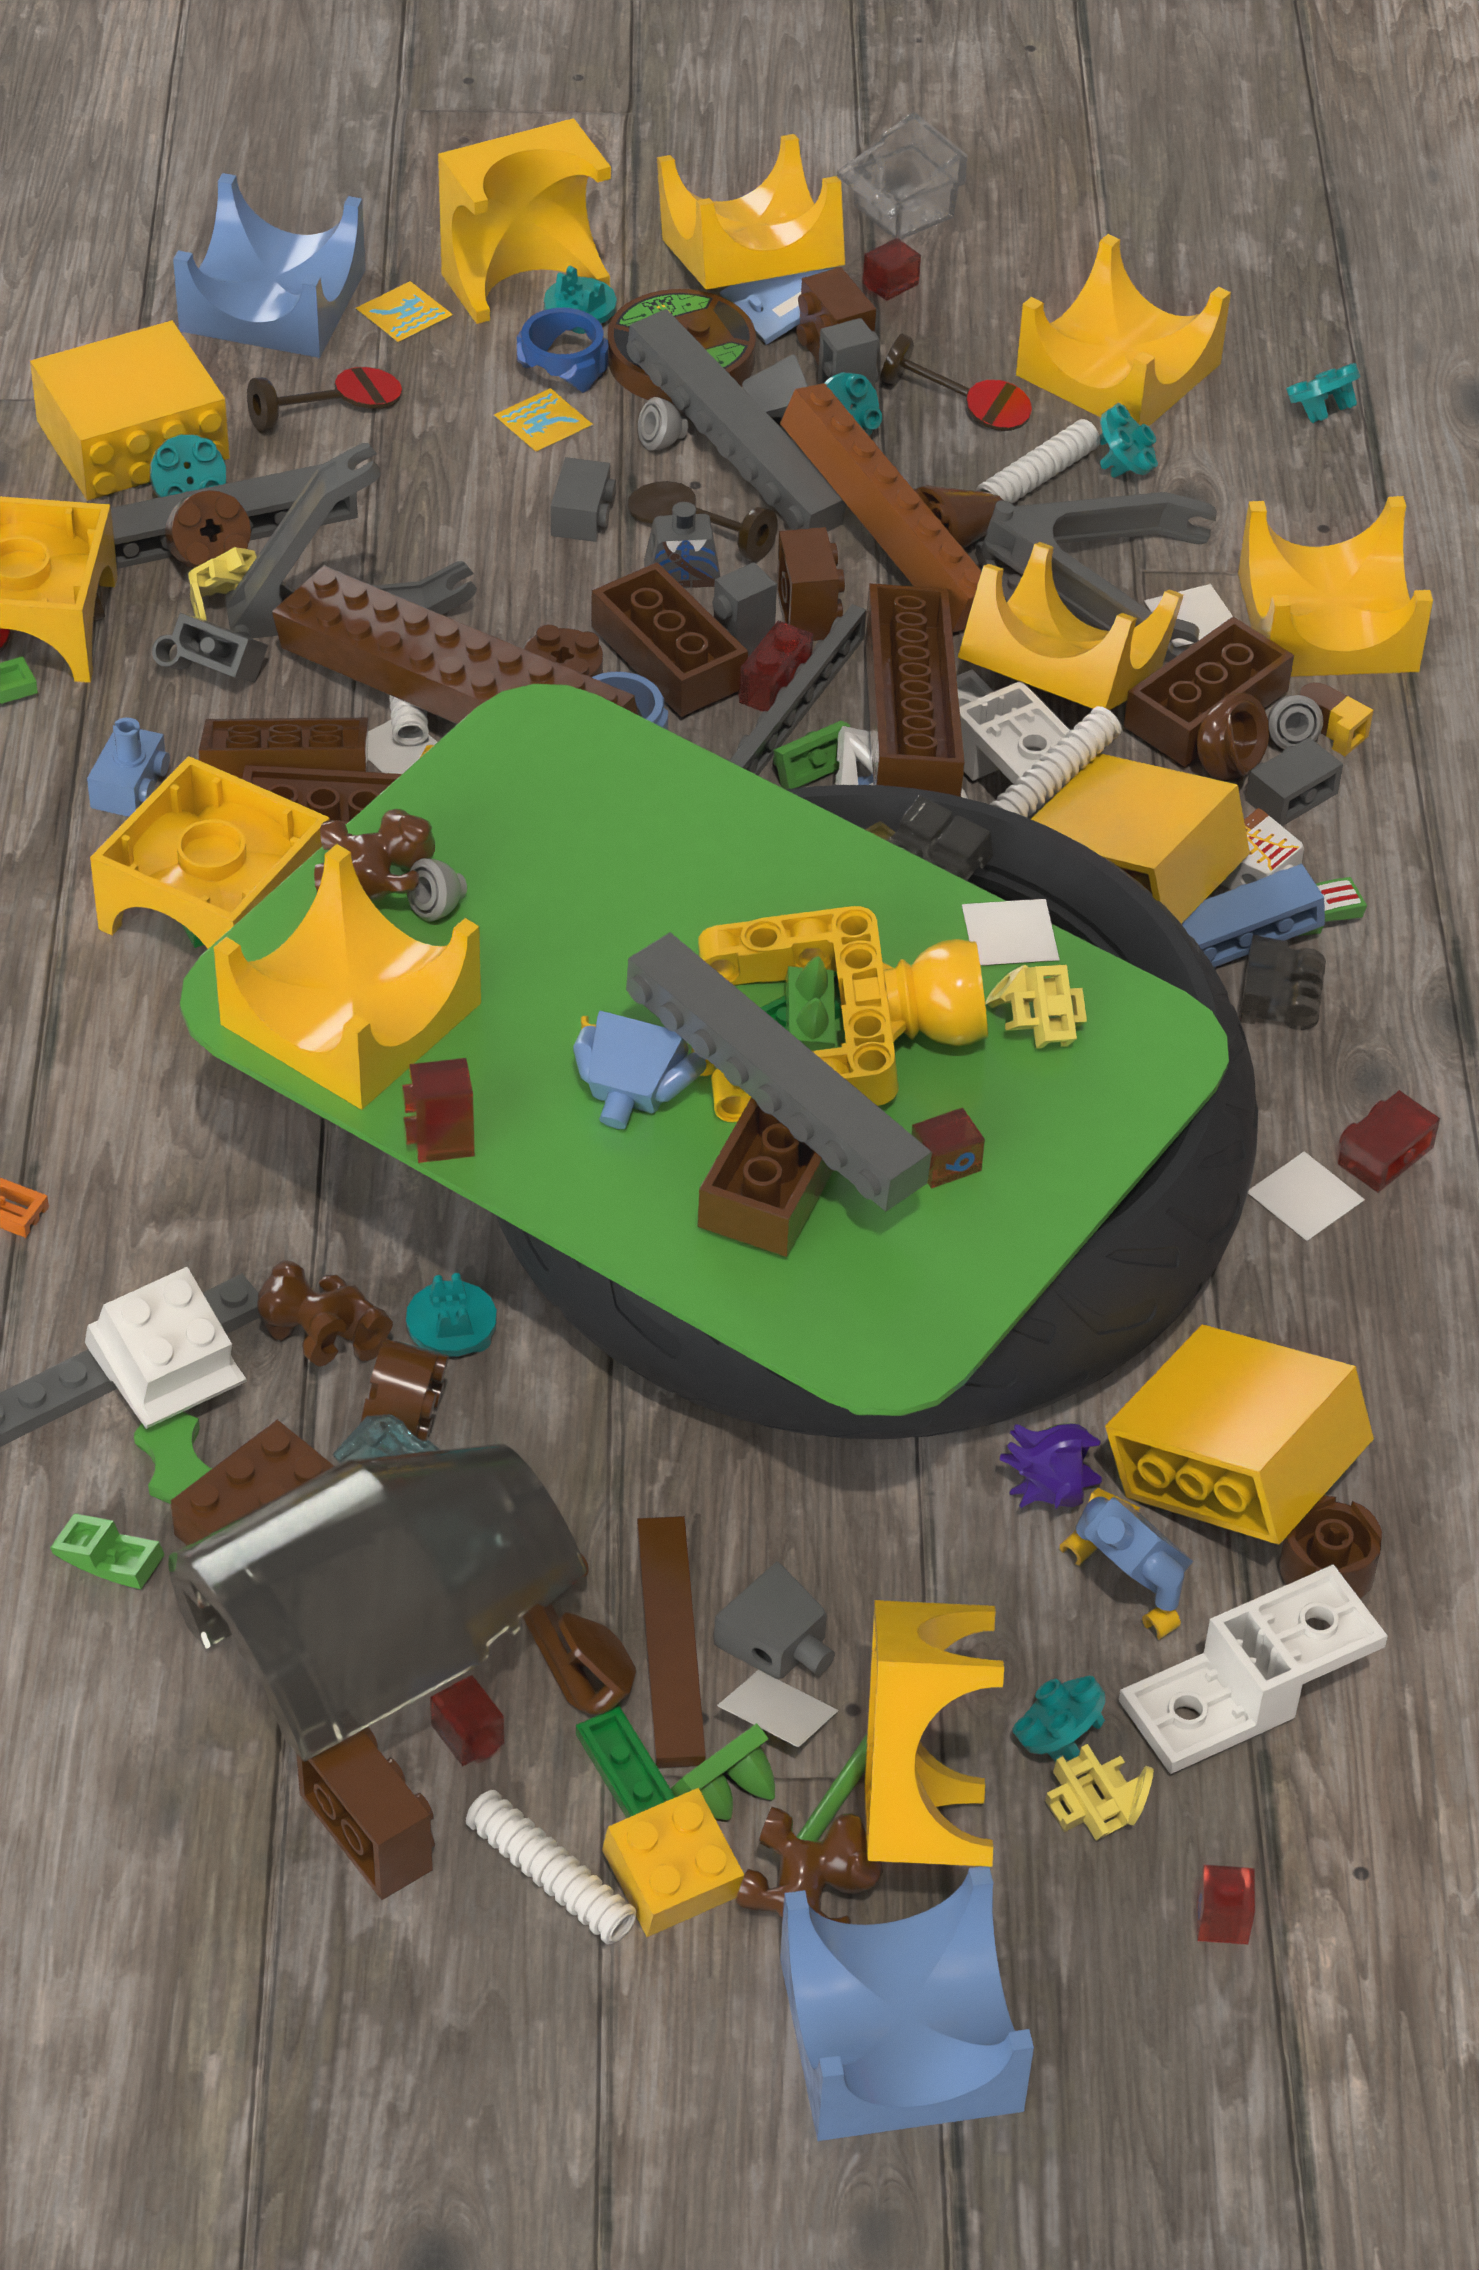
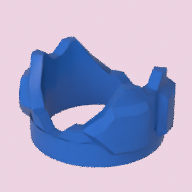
M573 308L546 309L532 315L524 323L522 330L517 335V362L523 368L538 365L544 368L551 376H559L583 393L590 389L592 383L598 377L601 378L603 376V372L608 367V340L604 338V331L600 322L589 313ZM576 327L584 329L592 342L589 347L576 353L554 354L547 352L559 335L566 330L571 331Z

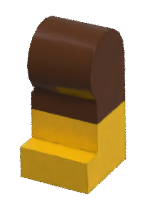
M1308 683L1301 688L1299 695L1312 699L1321 709L1323 715L1321 734L1333 740L1332 749L1347 756L1369 737L1373 709L1323 683Z

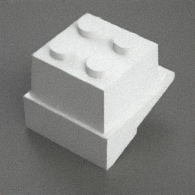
M188 1267L104 1304L98 1321L87 1326L86 1346L109 1380L115 1383L146 1429L233 1389L247 1380L231 1356V1341Z

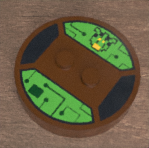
M668 289L651 292L626 303L612 317L607 334L609 369L619 384L631 393L646 400L659 397L673 404L672 399L652 382L650 376L638 363H634L630 359L626 348L630 324L664 309H667L741 387L744 380L750 378L754 370L756 347L754 325L749 316L739 306L718 295L691 289Z

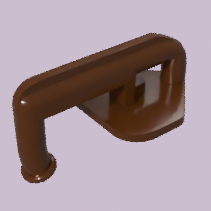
M573 1550L569 1553L568 1558L555 1566L525 1594L521 1602L520 1611L567 1701L585 1713L600 1715L611 1710L630 1693L637 1671L624 1645L610 1629L600 1623L569 1612L564 1613L559 1618L550 1600L575 1578H584L588 1575L589 1567L585 1557L579 1551ZM584 1666L589 1668L605 1684L599 1692L595 1693L582 1669Z

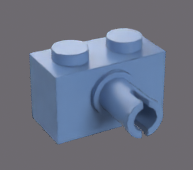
M125 717L117 720L115 726L113 725V733L87 777L90 808L130 817L155 791V784L159 777L165 776L168 771L170 755L168 752H165L164 734L140 729L139 722L133 718Z

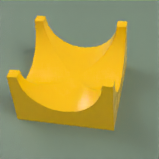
M574 118L438 154L441 275L476 324L490 321V308L486 298L491 289L503 279L517 273L532 270L566 272L567 267L572 266L577 269L578 277L594 278L606 283L610 287V275L599 257L589 226L586 208V185L588 177L593 178L597 183L611 179V166Z
M795 134L781 136L777 161L765 181L749 194L730 201H712L710 198L703 199L694 195L682 183L676 169L675 159L671 155L657 157L663 241L706 290L845 265L841 180L837 176L822 178L821 193L814 204L803 172L799 138Z
M1107 234L1099 242L1096 260L1085 286L1074 303L1061 317L1049 323L1045 316L1043 302L1030 297L1023 303L1016 376L1100 418L1104 412L1117 403H1121L1139 425L1146 424L1150 426L1221 364L1231 292L1217 287L1210 293L1209 300L1203 311L1193 316H1178L1167 313L1151 304L1135 288L1122 262L1120 239Z
M0 496V628L25 632L45 641L64 657L71 668L75 682L90 683L93 674V616L98 584L104 587H115L118 578L111 505Z
M1404 496L1388 497L1380 516L1364 532L1342 543L1321 547L1302 546L1281 538L1272 530L1267 522L1265 502L1249 501L1238 570L1251 628L1294 655L1291 677L1420 671L1433 598L1430 590H1414L1411 600L1408 594L1403 555L1406 511Z
M1042 542L1034 544L1023 576L1008 602L1005 600L1002 588L1004 569L992 564L983 566L957 658L1092 709L1100 706L1108 710L1127 701L1130 689L1163 666L1184 594L1169 589L1164 592L1160 603L1153 613L1135 627L1137 618L1121 613L1116 616L1110 631L1094 628L1080 621L1067 609L1060 599L1052 576L1053 546Z
M188 756L90 857L98 929L113 936L122 926V918L126 909L132 907L150 908L180 922L193 932L209 949L322 847L320 828L323 822L329 821L330 818Z
M338 844L325 853L322 880L308 913L294 933L278 949L259 960L247 961L242 953L241 945L228 937H225L214 947L220 1024L361 1110L481 1004L479 926L464 918L453 928L452 938L446 946H432L409 937L389 922L375 907L358 880L353 867L351 852Z
M874 1600L864 1785L868 1861L988 1867L993 1865V1840L979 1838L960 1830L950 1823L936 1808L952 1804H984L985 1778L964 1775L946 1767L927 1751L920 1739L932 1718L954 1699L979 1689L1003 1687V1661L967 1657L944 1651L963 1637L983 1631H994L995 1606Z

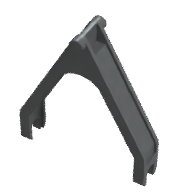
M361 443L317 468L235 590H231L226 594L225 600L230 630L252 639L278 636L272 611L296 590L286 585L283 580L334 505L372 484L381 475L379 467L374 460L355 470L359 463L377 454L369 443ZM463 561L452 563L421 581L373 585L376 588L441 615L467 602L477 592V588L472 581L452 590L457 582L474 574Z
M1168 492L1013 506L1010 502L1001 500L995 505L983 541L981 554L990 560L999 558L1023 575L1034 544L1042 542L1053 546V581L1057 593L1065 605L1101 630L1110 631L1116 616L1121 613L1137 618L1136 627L1153 612L1064 552L1058 544L1159 534L1192 544L1207 543L1211 530L1194 526L1188 520L1199 516L1216 521L1217 510L1209 503ZM1176 619L1170 641L1180 638L1196 643L1199 641L1200 630L1198 626L1191 622ZM1169 642L1164 660L1171 661L1186 649L1174 647Z

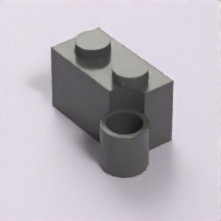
M180 613L172 635H162L155 640L152 647V655L156 663L164 667L183 670L194 661L232 677L255 683L268 645L201 618ZM176 644L177 655L171 661L169 655L172 646Z

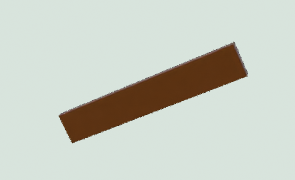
M685 1516L637 1518L655 1762L657 1768L699 1766L706 1760Z

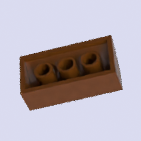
M245 765L242 779L329 817L330 820H340L347 824L402 774Z

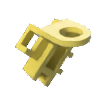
M234 547L220 556L199 565L188 573L191 589L190 599L195 617L206 620L202 597L206 595L211 596L216 592L227 594L229 591L235 590L257 558L254 550Z
M1023 965L1008 973L995 986L985 1001L990 1008L1000 1004L1011 1003L1013 1021L1005 1023L1006 1031L1034 1029L1036 1049L1043 1048L1048 1043L1060 1042L1061 1047L1069 1046L1077 1039L1075 1026H1081L1087 1022L1083 988H1070L1067 965L1036 967ZM1029 1002H1033L1035 1018H1031ZM1049 1016H1059L1057 1018H1049Z
M1086 1744L1081 1747L1079 1756L1067 1762L1063 1756L1056 1759L1053 1773L1061 1786L1047 1792L1045 1802L1064 1832L1085 1823L1097 1841L1128 1824L1135 1825L1147 1801L1154 1769L1145 1766L1139 1777L1126 1782L1119 1770L1125 1763L1121 1756L1101 1765L1089 1745ZM1084 1773L1087 1774L1079 1779L1076 1778ZM1094 1784H1097L1098 1788L1105 1797L1103 1800L1100 1798L1097 1791L1093 1787ZM1064 1800L1071 1814H1067L1060 1801ZM1114 1817V1819L1104 1823L1105 1820Z

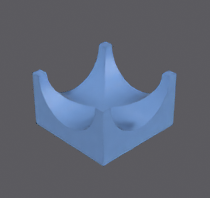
M222 173L218 180V201L214 230L207 254L199 268L196 266L193 254L178 250L173 259L179 331L320 358L365 272L362 198L348 196L344 203L341 221L330 230L313 235L293 234L280 230L260 218L244 200L236 175Z
M990 1867L969 1868L962 1885L955 1893L937 1906L906 1919L882 1924L856 1925L836 1922L819 1915L809 1906L805 1890L784 1893L780 1961L817 2141L1024 2112L1034 2046L1029 2029L1015 2031L1003 1993L994 1937L993 1879Z

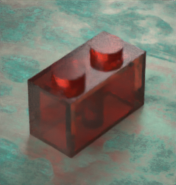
M778 620L740 667L739 703L762 712L765 710L769 711L775 703L779 690L790 684L798 666L801 663L805 664L812 656L813 633Z
M460 1058L409 1064L410 1084L402 1085L404 1111L405 1113H411V1116L403 1117L406 1145L415 1144L418 1163L474 1157L473 1090L467 1059Z
M1399 1090L1388 1100L1377 1102L1370 1110L1368 1116L1358 1124L1351 1123L1343 1131L1339 1139L1341 1149L1338 1165L1379 1193L1434 1148L1440 1118Z

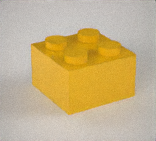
M699 1788L610 1825L607 1828L602 1851L629 1904L636 1909V1917L646 1937L737 1897L744 1873Z

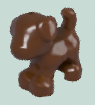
M402 809L388 810L383 815L380 828L376 833L352 835L348 833L346 824L340 820L325 821L320 828L321 843L324 850H330L338 844L351 852L355 873L371 901L383 900L390 893L405 894L414 891L419 884V873L411 870L412 866L420 859H432L435 853V840L429 821L422 817L410 815ZM324 863L315 865L314 869L317 892L323 876ZM391 865L399 867L405 873L400 876L391 874Z
M284 1260L272 1268L271 1276L264 1282L258 1293L257 1308L258 1313L264 1320L267 1331L274 1338L281 1341L293 1333L295 1326L301 1325L308 1335L302 1343L303 1353L306 1358L318 1367L327 1365L337 1355L338 1349L333 1345L337 1335L353 1341L354 1355L361 1361H369L378 1356L382 1343L386 1341L393 1327V1321L384 1310L369 1302L356 1285L347 1286L346 1282L338 1275H326L319 1280L320 1287L326 1292L318 1294L310 1287L305 1277L304 1269L295 1262Z
M771 1807L759 1841H761L760 1844L772 1849L780 1856L777 1887L769 1888L768 1880L761 1872L747 1869L736 1897L737 1904L751 1910L778 1912L780 1918L783 1919L784 1893L805 1890L807 1902L816 1913L836 1922L850 1924L851 1920L848 1915L839 1918H829L821 1911V1897L826 1884L833 1886L842 1893L860 1894L864 1890L874 1887L883 1873L882 1862L868 1861L866 1831L861 1818L852 1813L841 1814L832 1822L822 1841L799 1839L792 1832L793 1819L788 1812Z

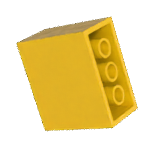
M173 320L30 360L37 422L87 501L151 482L150 463L155 451L166 440L181 434L197 435L211 440L221 453L223 460L230 459L225 397ZM184 462V467L189 469V464Z
M1101 753L1097 754L1085 768L1031 818V820L1046 825L1087 846L1103 858L1117 865L1152 893L1153 898L1165 905L1181 924L1250 854L1237 784Z
M1203 1324L1105 1425L1126 1498L1278 1545L1374 1440L1356 1366Z

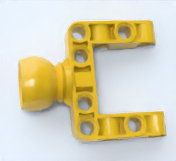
M861 906L772 916L746 922L716 925L702 931L699 936L700 958L733 985L785 980L788 966L804 968L816 956L822 959L827 970L837 971L846 1043L841 1044L842 1047L812 1052L877 1106L888 1103L898 1093L899 1083L893 1042L902 1033H905L910 1039H914L920 1030L931 1040L952 1046L970 1045L981 1039L988 1038L986 1006L976 941L971 942L959 939L942 941L923 951L912 965L901 959L897 966L893 968L882 962L875 914L868 908ZM717 1068L711 1076L714 1111L717 1117L723 1121L737 1122L751 1096L739 1086L732 1085L724 1073Z

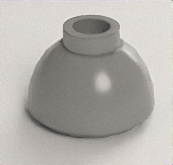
M653 397L646 402L638 419V435L642 445L647 450H661L669 447L677 438H684L688 429L687 419L684 416H680L679 411L672 403L659 397Z
M1286 696L1278 700L1269 712V734L1273 741L1283 749L1295 746L1308 737L1316 741L1323 727L1321 709L1315 701L1306 696Z
M423 858L416 861L411 870L419 873V884L414 891L407 893V897L413 911L424 921H435L447 916L467 893V883L463 875L456 873L453 868L442 861Z

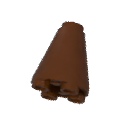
M932 485L913 489L963 549L986 535L995 505L998 501L1003 500L1000 496L993 495L992 493Z

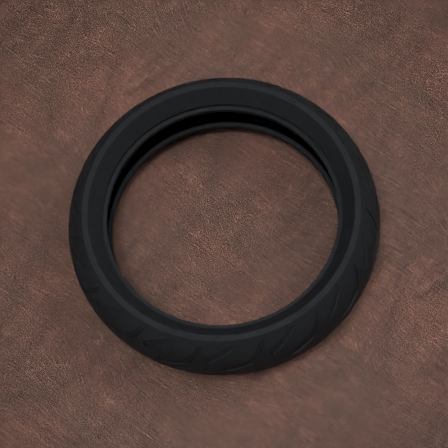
M827 785L786 789L1005 901L1046 899L1051 924L1187 992L1213 1012L1227 1034L1229 1064L1217 1091L969 1380L939 1405L903 1416L856 1415L848 1409L826 1402L496 1215L500 1228L515 1256L538 1289L554 1306H558L564 1317L594 1345L620 1364L627 1366L630 1370L669 1392H676L680 1397L694 1404L736 1419L757 1423L769 1428L807 1435H824L846 1439H900L967 1431L1004 1422L1045 1408L1078 1393L1089 1385L1108 1376L1160 1336L1201 1291L1219 1264L1233 1236L1251 1185L1258 1133V1106L1255 1094L1254 1068L1246 1036L1235 1007L1230 1004L1228 992L1208 957L1165 905L1153 898L1152 893L1117 865L1103 858L1087 846L1046 825L983 802L915 788L883 785Z

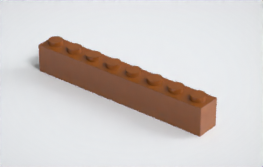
M825 383L795 389L780 422L782 427L913 586L948 589L952 632L966 629L982 571Z

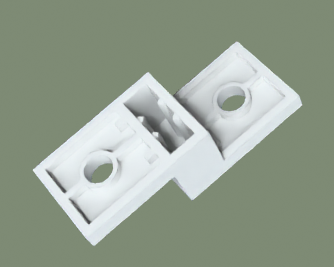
M973 670L956 676L965 761L964 772L972 780L1000 769L1014 784L1016 779L1022 777L1026 770L1031 769L1035 762L1040 761L1041 756L1048 753L1049 749L1057 745V742L1070 731L1021 681L994 692Z
M1333 1564L1211 1618L1204 1653L1121 1689L1119 1702L1168 1772L1173 1774L1294 1719L1303 1684L1384 1648L1388 1636ZM1310 1618L1325 1620L1331 1627L1325 1630H1316L1311 1628L1306 1623V1620ZM1185 1706L1195 1709L1200 1716L1196 1719L1187 1720L1179 1717L1174 1710Z

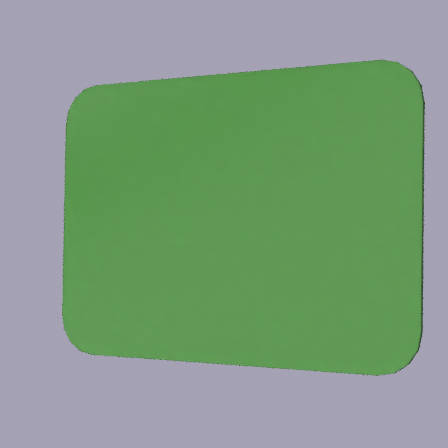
M531 684L502 691L477 706L346 824L348 833L352 835L376 833L380 828L383 815L388 810L396 808L429 821L435 840V853L432 859L446 863L456 873L463 875L467 883L465 897L459 900L457 906L450 914L430 922L424 921L416 915L410 906L407 893H390L383 900L372 901V903L400 931L417 941L432 946L448 945L452 938L453 928L464 918L478 925L480 929L481 1004L363 1110L220 1024L214 947L225 937H228L241 945L242 953L247 961L259 960L278 949L301 924L317 895L314 880L315 865L325 863V853L329 851L324 850L323 846L199 957L183 980L180 1011L190 1036L213 1056L826 1402L848 1409L856 1415H907L937 1406L961 1388L1214 1095L1229 1064L1227 1034L1209 1008L1187 992L1052 924L1060 960L980 965L984 998L986 1001L991 991L1008 973L1023 965L1028 967L1067 965L1070 988H1083L1087 1022L1081 1026H1075L1077 1039L1069 1046L1061 1047L1060 1042L1048 1043L1043 1048L1036 1049L1034 1029L1006 1031L1005 1023L1013 1021L1011 1003L1000 1004L990 1008L986 1002L988 1038L981 1039L970 1045L952 1046L933 1041L919 1030L914 1039H910L905 1033H902L893 1042L899 1083L898 1093L894 1099L878 1107L932 1152L926 1185L885 1212L871 1199L863 1197L854 1184L840 1172L834 1170L787 1257L699 1228V1188L737 1123L723 1121L717 1117L714 1111L712 1075L699 1076L669 1102H661L655 1113L632 1108L626 1128L617 1129L607 1126L599 1120L605 1101L592 1096L589 1084L580 1077L574 1056L573 1046L581 1031L582 1016H588L589 1024L595 1025L599 1011H604L665 1027L655 1014L643 1004L636 1003L628 991H626L628 958L669 932L699 956V936L702 931L712 926L746 922L772 916L861 906L868 908L876 916L882 962L895 968L901 959L912 965L923 951L939 942L954 939L969 941L962 904L1004 902L1005 900L597 694L569 685ZM391 865V874L400 876L405 873L399 867ZM785 980L734 985L759 1007L786 995ZM1029 1002L1031 1018H1035L1033 1002ZM843 1016L835 1020L834 1048L842 1047L841 1044L846 1043ZM1049 1016V1018H1057V1017H1059V1016ZM687 1043L689 1049L688 1054H690L692 1046L689 1043ZM970 1152L975 1155L973 1164L964 1171L946 1169V1164L954 1166L957 1158L964 1153ZM962 1159L959 1163L960 1166L966 1165L969 1159Z

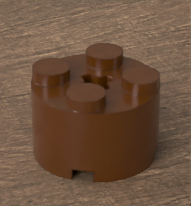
M208 490L183 498L173 508L166 522L165 536L171 553L181 563L194 569L234 547L247 549L251 536V526L245 509L235 497L220 491ZM206 521L209 526H214L216 534L211 536V542L208 536H201L200 529L206 527Z
M547 624L539 627L536 635L524 646V649L589 677L603 673V651L599 644L598 636L593 632L558 628L555 625Z
M386 1339L382 1343L370 1379L372 1385L369 1399H365L361 1428L426 1445L433 1420L430 1417L433 1408H438L443 1393L445 1381L442 1380L449 1355Z
M1323 1496L1283 1541L1279 1567L1285 1584L1288 1585L1334 1564L1359 1599H1361L1373 1586L1380 1556L1382 1530L1377 1519L1367 1508L1352 1501L1350 1506L1336 1502V1496Z

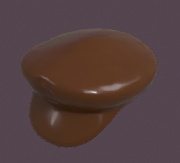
M1233 693L1214 706L1202 721L1197 737V751L1204 769L1212 777L1223 781L1235 780L1242 776H1247L1260 763L1269 740L1268 718L1260 701L1248 693Z

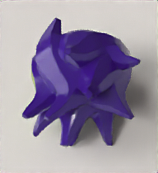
M1015 1424L1014 1430H1011L1010 1434L1022 1447L1009 1442L1007 1447L1012 1453H1001L1000 1461L1011 1465L1020 1471V1475L1026 1477L1020 1484L1009 1491L1010 1495L1024 1494L1019 1504L1021 1508L1034 1501L1054 1504L1055 1509L1059 1506L1076 1507L1084 1503L1083 1488L1102 1483V1477L1083 1463L1089 1448L1100 1446L1101 1441L1079 1424H1057L1040 1431H1031Z

